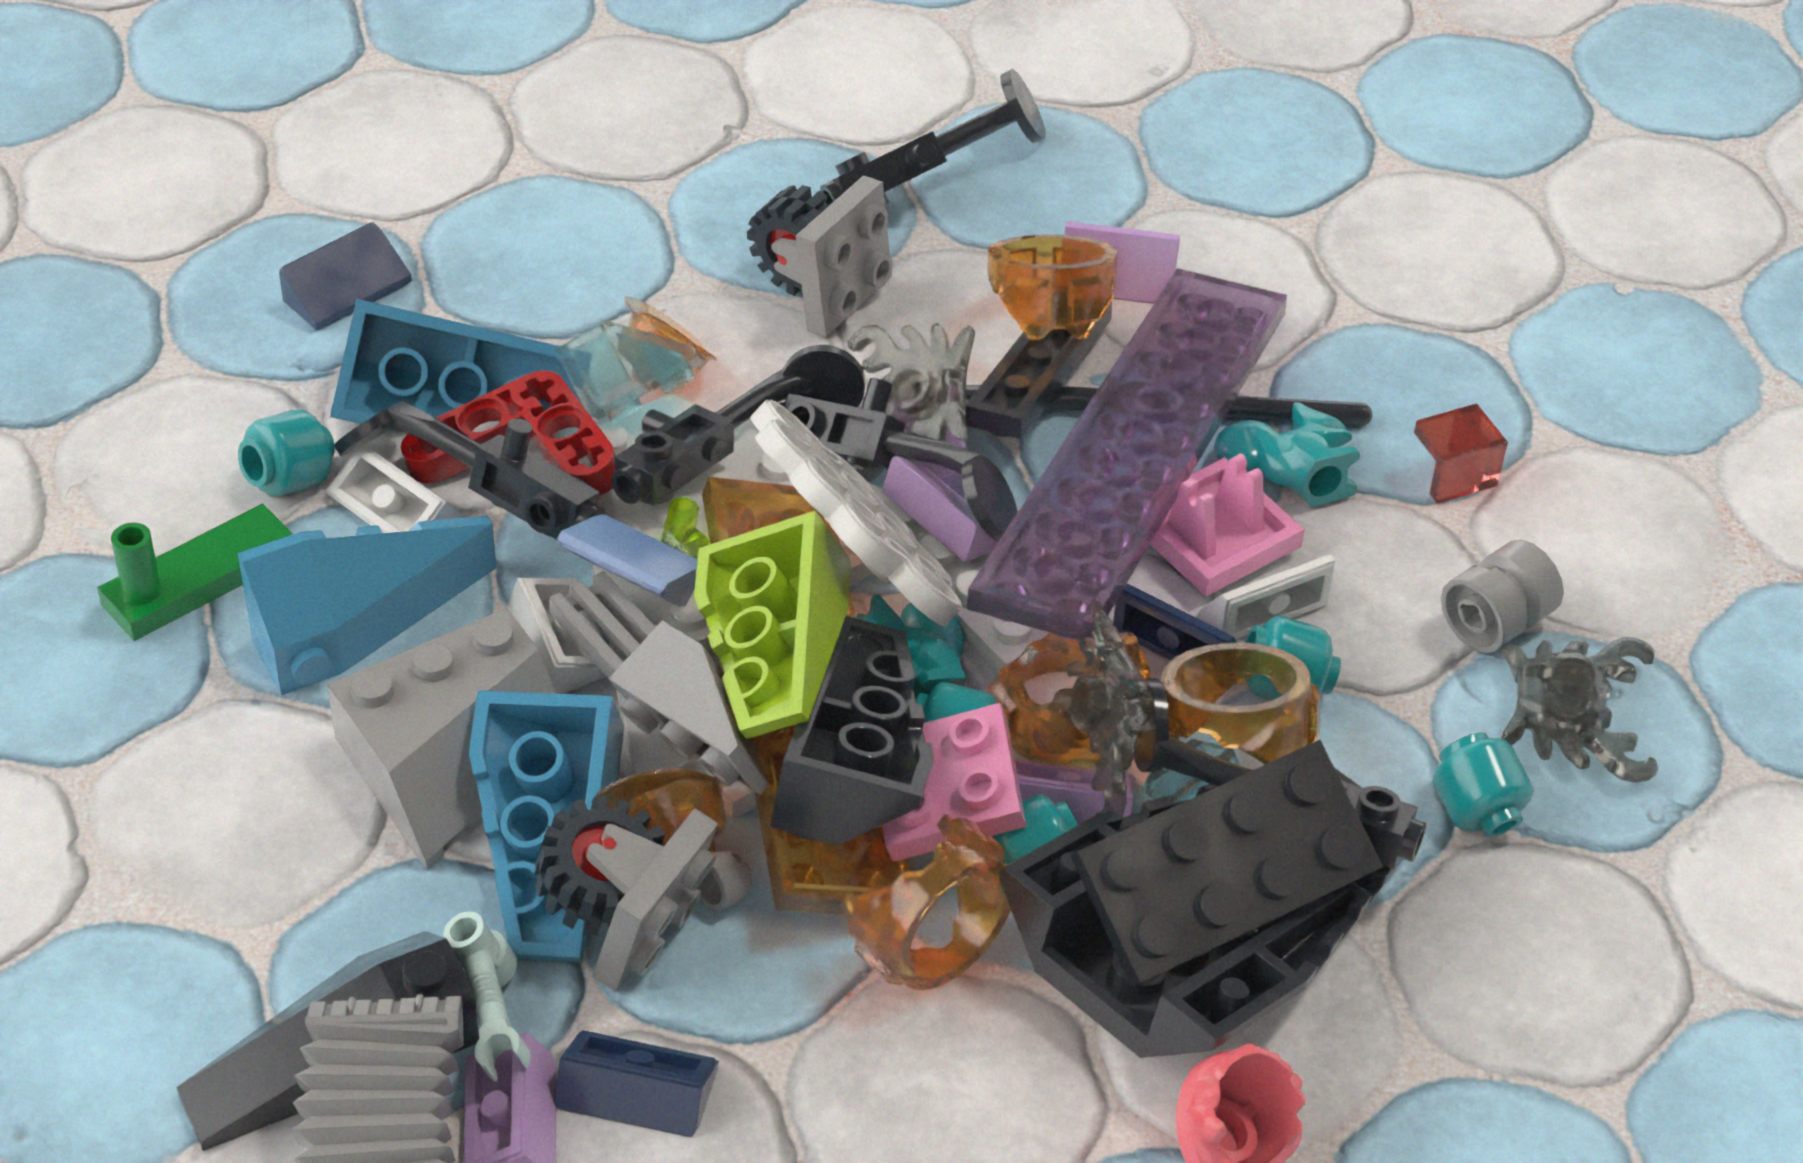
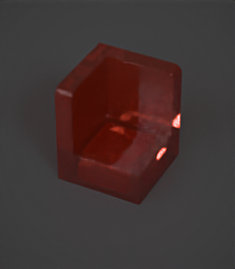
M1477 403L1416 421L1414 434L1436 461L1429 492L1436 503H1442L1498 486L1508 441Z

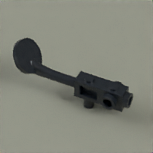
M1014 69L1002 73L1000 81L1007 102L937 136L931 131L872 161L869 160L866 152H863L836 165L835 168L839 177L820 186V191L827 195L825 204L830 206L863 175L883 182L884 201L887 204L889 200L886 196V191L947 162L945 156L1014 122H1017L1024 135L1032 143L1046 137L1044 123L1031 92Z
M812 345L794 353L782 370L757 384L717 412L694 404L672 418L651 409L642 420V430L645 433L637 436L635 444L614 457L615 472L611 477L613 490L622 501L628 504H635L638 501L652 506L666 503L673 498L675 491L734 452V429L751 419L752 414L766 400H774L778 403L785 400L786 402L788 394H794L859 407L865 394L866 379L863 368L854 356L841 348L831 345Z
M870 378L861 408L794 394H788L787 401L779 403L807 426L825 447L838 454L854 468L867 470L868 466L888 470L891 459L899 456L940 465L961 474L962 485L969 507L985 533L997 542H1003L1017 535L1019 530L1017 506L1010 487L997 466L981 454L953 443L904 433L906 424L885 413L893 384L881 379Z
M403 400L366 420L333 445L338 454L344 456L355 451L361 443L366 445L388 430L406 433L424 440L472 468L469 489L488 499L495 506L503 508L527 522L535 531L552 537L557 540L562 530L593 516L605 515V510L597 505L599 491L589 486L583 479L566 473L528 451L533 427L529 422L522 419H511L508 421L505 437L499 434L483 444H479L426 412L410 405L407 400Z
M1141 678L1137 681L1131 698L1129 730L1132 754L1139 771L1143 773L1159 772L1163 767L1217 787L1252 771V769L1209 755L1169 735V710L1162 683L1157 678ZM1341 780L1381 864L1394 869L1400 858L1414 862L1426 830V823L1415 819L1418 807L1400 801L1398 795L1387 788L1380 786L1362 788Z

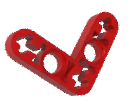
M545 370L526 374L436 418L479 444H483L499 434L505 437L509 420H525L533 427L531 439L549 463L574 477L583 479L589 486L600 492L599 496L613 489L611 477L615 472L614 457L616 455L612 444L563 378L555 372ZM544 400L548 404L551 403L552 407L544 411L539 401ZM489 421L500 422L492 429L483 432H473L476 427ZM574 427L579 428L571 436L562 439L551 438L560 430ZM409 434L402 439L400 449L410 476L416 481L436 483L470 468L424 440ZM587 455L588 461L593 467L587 468L586 465L580 464L579 460Z

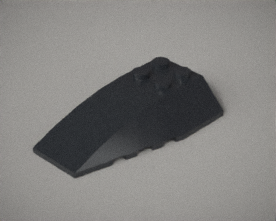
M1335 768L1340 780L1359 786ZM1209 784L1199 787L1196 796L1217 786ZM1165 796L1143 802L1140 813L1121 817L1116 810L1095 815L1003 867L999 880L1035 972L1139 1058L1213 1051L1304 991L1403 859H1399L1394 869L1382 865V868L1133 987L1070 855L1187 800L1172 803Z

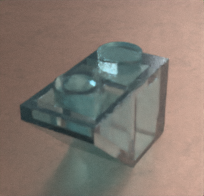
M609 320L554 349L590 416L598 420L607 416L609 422L618 421L640 409L642 404L639 398L658 388H661L662 392L666 394L688 384L696 378L693 369L705 363L700 352L691 345Z

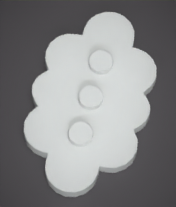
M774 400L764 401L750 417L753 424L759 430L755 438L764 452L788 475L797 491L824 516L839 538L860 557L861 561L875 576L887 584L892 582L918 610L937 624L946 627L961 611L962 607L958 596L950 588L952 586V578L945 568L916 540L914 533L908 525L879 499L872 486L849 463L825 447L808 427L785 407Z

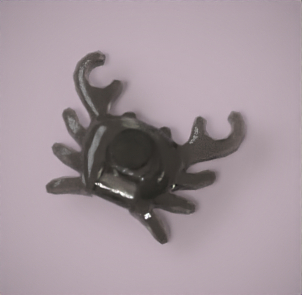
M939 323L933 324L930 330L931 347H929L925 337L910 324L901 328V334L911 345L909 349L900 348L891 335L877 325L864 326L853 333L848 340V348L853 352H863L872 343L876 345L873 354L869 358L864 359L861 365L867 373H877L891 367L890 372L881 379L894 385L885 413L906 424L904 433L946 441L948 430H950L959 441L967 442L970 439V432L965 417L967 371L975 337V330L968 325L960 331L953 342L952 348L950 347V340L945 329ZM906 459V460H909V461H911V462H913V463L916 461V460ZM868 466L867 470H855L870 483L875 481L885 469Z
M1096 609L1093 612L1092 618L1094 638L1081 636L1078 642L1081 652L1086 657V661L1075 660L1068 664V677H1077L1073 688L1060 689L1055 693L1050 705L1049 730L1051 733L1077 735L1083 732V730L1086 731L1090 741V751L1093 754H1101L1100 764L1092 779L1091 786L1094 791L1105 792V803L1102 811L1097 812L1096 815L1116 810L1122 817L1127 804L1125 771L1131 766L1138 749L1137 738L1140 728L1145 726L1150 718L1152 699L1147 684L1143 680L1129 652L1124 647L1117 628L1103 610Z
M1621 637L1607 644L1596 655L1588 657L1585 655L1588 652L1589 643L1584 640L1571 641L1562 652L1552 653L1553 645L1551 641L1543 640L1536 648L1534 658H1527L1523 650L1515 645L1506 644L1502 646V656L1509 665L1514 681L1517 683V702L1515 712L1503 730L1501 739L1506 740L1512 746L1522 738L1525 730L1529 729L1532 732L1535 750L1542 760H1549L1552 756L1553 739L1560 747L1564 756L1579 769H1586L1590 766V757L1583 749L1585 747L1594 754L1610 773L1620 780L1638 783L1649 781L1657 775L1659 767L1656 759L1649 757L1643 761H1635L1624 754L1635 751L1638 742L1637 734L1632 732L1613 733L1604 730L1610 727L1613 716L1611 710L1607 707L1612 686L1606 678L1624 683H1633L1637 675L1635 666L1622 659V657L1633 656L1641 660L1644 665L1653 664L1655 650L1650 644L1636 637Z

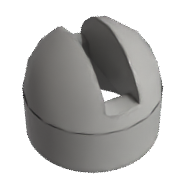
M732 851L713 853L716 855V860L703 882L697 888L703 892L700 900L707 908L715 912L737 904L747 895L752 885L750 866L742 862L741 857Z

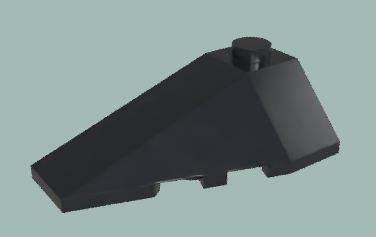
M849 616L845 617L809 720L797 724L784 757L770 828L792 833L804 840H819L838 846L919 808L932 769L934 754L931 743H926L924 738L923 725L925 715L922 705L916 703L913 690L916 676L905 631Z

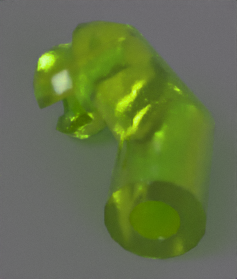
M678 497L670 502L661 542L698 559L699 548L713 544V542L696 529L700 508L695 501L686 497Z

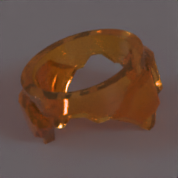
M1043 234L1013 237L998 241L989 246L987 250V275L989 282H991L992 291L999 295L1002 303L1028 339L1041 340L1052 329H1066L1076 339H1083L1089 336L1096 322L1104 316L1114 298L1112 292L1115 290V278L1117 275V250L1106 242L1081 236Z
M1085 609L1078 615L1070 617L1059 624L1041 640L1028 644L1016 660L1009 666H1003L1000 670V675L988 685V692L995 695L998 703L1002 705L1007 721H1010L1009 733L1012 748L1017 753L1033 762L1086 769L1111 761L1130 745L1129 717L1133 690L1139 679L1151 678V673L1145 654L1138 646V641L1131 632L1120 633L1116 629L1111 628L1100 613ZM1052 672L1083 674L1097 679L1108 686L1118 696L1124 710L1119 723L1114 729L1100 728L1092 730L1077 722L1060 702L1052 701L1041 705L1035 703L1029 697L1024 683L1039 675Z
M1253 643L1212 644L1180 654L1170 661L1163 670L1161 683L1164 687L1168 703L1169 735L1178 740L1180 736L1187 739L1197 731L1211 734L1224 748H1239L1265 765L1313 743L1320 734L1321 697L1318 688L1310 683V672L1307 666L1299 658L1286 651ZM1255 674L1267 676L1277 691L1283 694V696L1255 705L1225 706L1215 704L1234 684H1243Z
M948 814L943 815L937 823V827L943 834L944 841L935 846L934 861L923 870L903 872L893 885L874 892L852 893L842 898L841 909L849 923L848 933L856 940L854 951L864 963L887 983L895 985L905 984L914 990H929L944 985L973 965L989 948L1004 926L1011 911L999 880L1002 868L1008 865L1004 862L1005 852L995 839L969 819L962 817L953 819ZM956 886L958 916L953 921V940L943 948L922 947L917 950L911 949L915 933L926 914L949 889Z

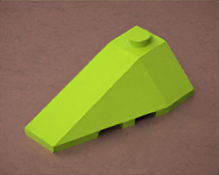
M816 510L701 547L698 550L694 598L698 610L706 620L710 632L707 636L711 648L719 658L724 673L722 681L739 731L746 739L809 720L849 609L851 559Z

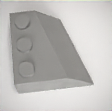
M507 608L327 684L335 739L426 870L444 856L443 847L461 831L466 830L471 833L483 823L477 783L473 776L469 758L477 691L557 694L539 649Z

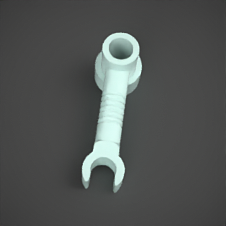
M471 911L462 912L454 916L444 928L443 937L447 938L474 989L476 1012L480 1024V1029L478 1030L480 1039L475 1047V1057L488 1077L496 1082L498 1078L494 1067L495 1061L504 1051L513 1050L525 1068H528L531 1059L528 1047L509 1022L501 987L510 981L516 971L517 957L502 934L490 930L478 913Z

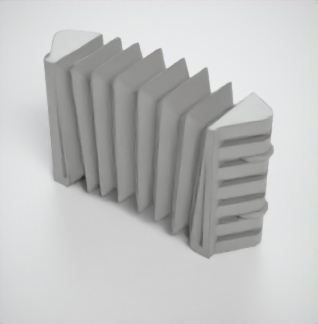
M418 994L416 998H401V1001L394 1002V999H378V1002H372V1000H356L355 997H350L348 1001H333V1004H327L326 1001L310 1002L308 1014L305 1017V1025L314 1042L301 1047L300 1050L311 1067L294 1075L298 1085L305 1094L293 1101V1104L305 1121L291 1130L298 1144L308 1150L294 1159L295 1162L452 1163L456 1161L451 1147L445 1144L452 1139L448 1125L442 1120L453 1113L449 1099L445 1096L454 1092L448 1075L459 1071L455 1056L451 1053L463 1047L462 997L452 996L446 997V1000H439V997L424 998L423 995Z

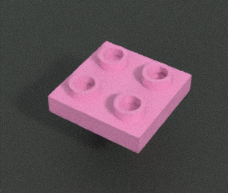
M1239 454L1229 461L1224 457L1129 505L1127 523L1205 597L1302 547L1305 529L1263 492V474L1260 469L1256 468L1247 473V460L1243 454Z
M1001 703L924 723L923 733L925 742L932 745L934 761L919 808L883 824L885 846L892 861L943 849L951 859L959 860L963 857L962 847L965 845H973L975 850L981 853L979 847L989 843L990 836L1027 827L1007 717Z

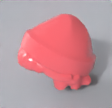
M1250 1043L1242 1045L1238 1049L1216 1052L1214 1055L1205 1057L1191 1069L1183 1082L1176 1107L1177 1137L1185 1162L1285 1163L1294 1154L1302 1138L1303 1124L1296 1116L1305 1105V1097L1301 1091L1303 1081L1300 1076L1294 1073L1291 1066L1282 1060L1278 1054Z

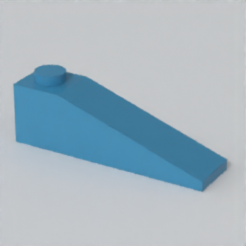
M356 298L330 417L362 424L379 412L403 400H407L410 405L437 418L526 374L545 370L555 372L561 376L583 405L595 354ZM544 400L539 401L544 411L552 407L551 403L548 404Z
M488 516L419 521L409 531L382 533L378 525L362 526L357 528L355 536L326 538L322 530L304 531L238 553L253 645L281 695L344 673L496 569L493 523Z
M477 691L469 758L482 807L481 816L493 860L494 878L507 941L517 959L583 961L588 934H585L588 922L578 918L574 929H571L562 924L566 913L565 909H560L552 916L545 908L548 894L538 896L535 887L538 876L534 875L546 829L548 825H552L554 816L561 809L568 814L571 803L583 799L587 809L590 810L594 796H607V809H613L625 726L612 696Z

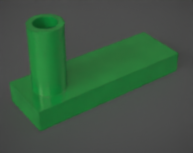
M262 503L155 557L151 532L147 526L136 522L120 525L111 534L118 577L97 587L100 604L129 637L136 641L242 586L238 553L293 535V533Z

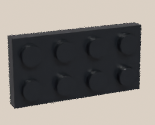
M1321 739L1070 855L1132 987L1383 867Z

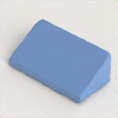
M607 515L593 516L564 529L557 538L560 541V546L580 558L679 607L687 605L695 589L698 559Z

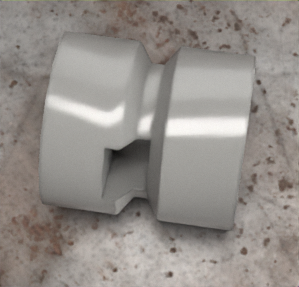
M1522 539L1514 540L1488 555L1478 567L1473 565L1450 580L1442 590V610L1449 627L1459 640L1473 650L1482 653L1494 652L1517 637L1525 628L1533 626L1561 605L1564 595L1563 582L1556 565L1546 552L1534 543Z

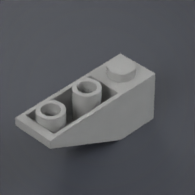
M662 620L609 678V681L626 700L620 706V710L633 724L647 734L658 728L661 738L683 758L690 760L695 753L701 756L699 758L701 764L726 786L730 787L735 780H738L761 795L769 786V782L753 738L746 739L739 731L722 681L723 670L701 643Z

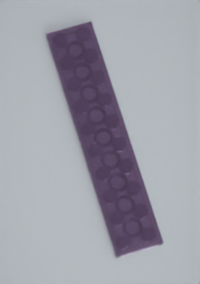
M1177 268L969 586L967 610L989 615L1000 621L1014 622L1053 633L1064 639H1074L1092 644L1175 503L1181 483L1189 479L1283 319L1288 295Z

